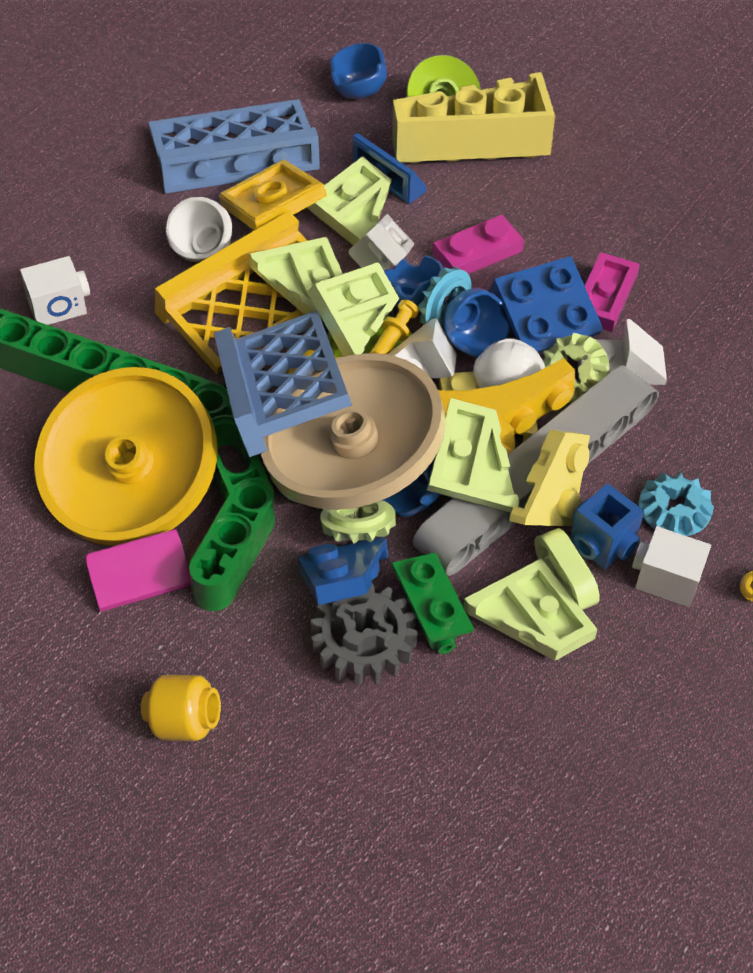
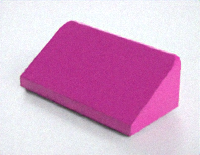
M177 530L166 531L85 555L88 575L100 612L191 586L190 571Z

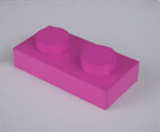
M500 215L434 242L433 255L442 263L443 267L452 269L456 266L470 274L522 252L524 239L503 215Z
M600 252L585 284V288L603 330L613 332L637 278L640 264Z

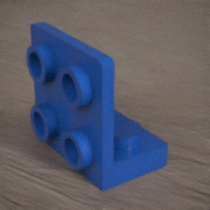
M571 256L495 278L488 292L493 293L503 302L501 305L502 311L504 310L517 340L530 345L538 353L553 347L556 343V338H564L573 333L593 337L599 335L603 330Z

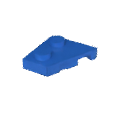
M379 537L375 538L372 542L361 541L339 547L334 544L318 545L311 548L308 554L297 556L300 575L317 604L321 605L367 594L372 585L371 580L376 578L380 572L379 560L387 559L389 555L386 538Z

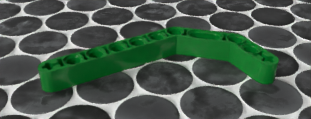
M0 308V369L69 393L86 380L107 371L129 367L159 370L179 379L199 398L213 422L217 437V448L224 445L237 448L247 468L242 473L229 472L224 467L217 452V462L213 478L224 501V505L189 565L193 600L197 606L212 612L228 607L237 595L274 528L275 507L273 488L258 455L249 457L234 420L227 389L219 383Z

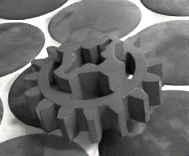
M372 583L365 595L330 602V605H317V618L311 619L313 653H320V666L323 669L335 665V679L339 681L347 673L353 674L355 685L360 686L363 676L369 675L376 685L381 684V672L387 671L390 675L396 677L399 675V662L405 664L411 662L412 648H415L417 645L416 616L414 613H407V600L405 598L393 602L391 588L387 587L381 594L374 593V584ZM388 619L392 625L386 623L385 621ZM332 632L336 634V641L343 644L341 648L335 643Z

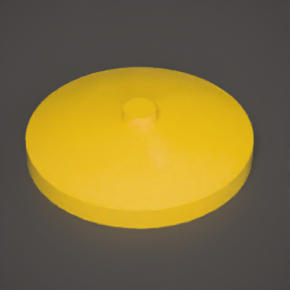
M141 367L120 368L101 373L70 391L54 408L42 428L35 451L34 462L35 478L40 496L51 514L75 535L96 544L117 546L170 531L182 523L195 510L210 486L217 462L218 448L215 428L209 413L195 393L186 384L167 373Z

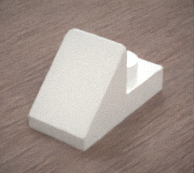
M386 214L349 250V254L361 268L379 262L384 271L390 269L393 265L396 266L409 253L414 243L393 219Z
M437 318L428 321L388 354L417 365L431 379L448 378L454 375L457 354Z
M626 319L622 340L595 339L601 344L608 356L609 373L617 367L624 365L649 385L666 384L667 377L663 346L632 320ZM584 360L578 361V367L583 364Z

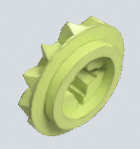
M573 333L564 338H556L554 346L544 351L545 368L563 358L567 361V355L577 362L584 360L583 364L578 367L580 374L578 377L581 383L575 378L574 396H572L568 403L576 401L609 373V360L604 348L599 342L589 336Z
M383 500L352 509H323L320 515L323 533L334 536L335 541L339 542L344 540H352L354 544L359 540L372 542L375 536L384 537L389 534L390 528L396 526L395 510L389 503Z

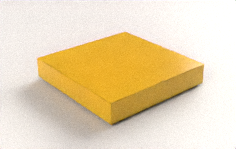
M283 159L225 190L218 197L223 208L250 228L256 230L287 211L294 215L325 198L327 193L323 183Z

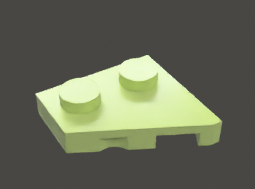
M361 157L325 184L327 196L308 206L307 209L354 246L378 223L392 179L364 157Z
M327 237L250 254L249 265L251 269L304 315L317 311L307 291L315 283L343 274Z
M379 262L315 283L307 291L343 357L362 354L363 348L369 339L382 325L384 317L399 300Z
M450 398L445 414V433L440 449L434 459L427 490L511 513L514 506H519L518 495L514 494L508 471L510 463L506 448L501 443V428L496 410Z
M542 558L464 599V610L467 614L554 661L589 643L596 637L597 628Z

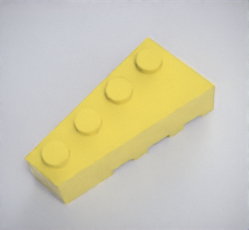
M542 72L529 74L528 81L515 84L512 78L497 80L496 87L479 90L475 85L461 87V90L452 96H447L443 92L438 91L393 100L392 142L396 160L408 163L437 160L454 162L460 159L483 158L494 160L502 157L533 158L551 155L555 114Z

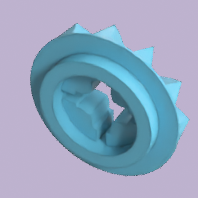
M456 266L452 269L444 267L438 277L431 278V285L428 290L423 291L425 297L418 306V309L422 312L420 322L423 325L431 319L437 318L444 331L443 323L447 305L460 292L472 288L470 276L466 271Z
M681 471L675 476H667L664 472H661L657 479L653 481L647 480L639 498V507L644 510L643 518L652 528L655 529L658 526L684 536H690L703 530L708 525L714 509L711 503V491L703 490L700 487L699 478L692 481L685 479ZM679 496L685 497L684 505L678 504L676 507H671L669 511L667 510L670 499L675 500Z

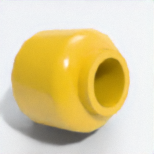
M168 674L159 676L152 684L150 691L143 695L141 701L143 720L148 722L152 733L163 741L202 740L209 733L210 729L217 726L220 718L221 701L219 693L201 675Z

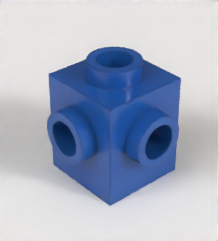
M607 483L591 498L585 499L572 515L574 524L570 540L580 555L588 560H593L606 570L618 558L626 560L640 543L638 532L644 510Z

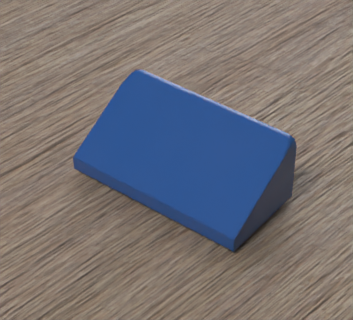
M356 133L353 135V163L364 157L392 179L389 189L391 193L410 204L427 191V186L413 170L360 134Z

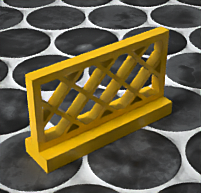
M290 211L285 212L155 288L154 313L164 324L170 321L217 375L223 370L220 357L208 346L209 338H215L214 332L225 328L212 326L214 312L238 316L237 329H231L235 339L255 333L241 331L243 317L268 320L267 328L304 315L298 309L293 313L275 310L276 297H285L269 284L249 282V275L254 272L249 265L251 253L307 241L298 231L299 221ZM224 289L241 291V303L236 305L215 302L216 294ZM247 292L272 296L270 309L245 306ZM191 309L208 311L207 324L188 323L182 317V314Z

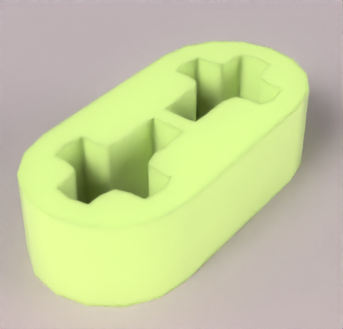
M557 528L536 536L534 546L538 560L542 558L580 608L584 610L598 604L600 595L595 578L567 534L562 529Z

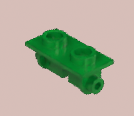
M436 553L401 560L391 564L431 649H437L439 654H447L455 649L456 643L454 640L457 636L474 631Z

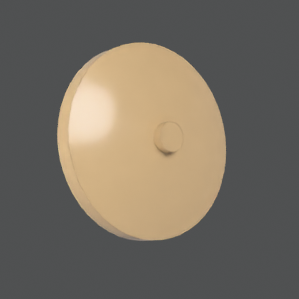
M378 353L354 354L336 358L352 406L264 437L267 451L261 453L263 462L273 482L283 493L297 502L315 508L352 509L376 503L398 493L427 469L438 453L443 441L446 425L445 411L438 389L430 376L417 365L405 359ZM314 371L309 377H318L323 371ZM297 389L291 396L299 397L305 390ZM322 392L317 399L329 396L332 393ZM278 408L271 416L284 412L286 409Z

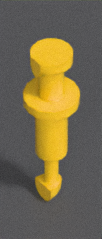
M409 300L400 301L398 305L399 312L396 317H386L382 323L384 331L370 353L388 355L398 340L403 341L408 337L409 329L406 323L410 318H415L419 313L416 304Z

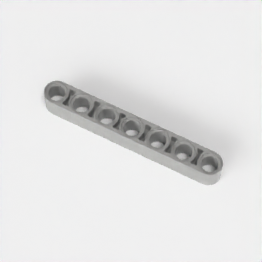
M624 365L619 366L513 450V452L508 454L510 463L508 471L514 494L518 495V507L524 509L534 488L526 480L533 465L539 459L541 447L550 429L590 435L588 443L589 464L650 412L658 399L659 392ZM453 498L421 525L414 536L413 546L423 555L436 553L446 574L451 576L465 567L516 523L509 521L510 512Z

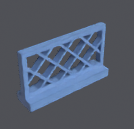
M299 99L149 122L150 134L160 166L165 194L242 182L283 159L304 172L320 169L318 134L315 127H310ZM292 114H294V115H293L290 119H288V120L282 119V118H279V117H278V116H285V115H292ZM252 121L254 123L248 126L240 122ZM268 126L277 130L270 133L263 129ZM216 127L212 132L203 128ZM173 132L178 133L175 137L164 135ZM228 132L238 134V136L235 139L226 137L225 135ZM190 138L200 140V142L196 145L188 143L187 141Z
M318 311L238 339L234 338L231 327L214 332L234 420L249 457L267 451L265 436L352 406ZM307 331L303 336L297 335L299 333ZM265 346L261 351H260V350H254V349H257V348H260V347ZM284 347L290 348L286 353H279ZM307 350H315L311 356L303 355ZM265 365H273L268 371H260ZM290 368H298L293 374H285ZM314 371H323L318 377H309ZM272 386L279 387L274 393L267 392ZM297 389L305 390L299 397L291 396ZM322 392L332 393L329 396L317 399ZM278 408L286 409L284 412L271 416Z

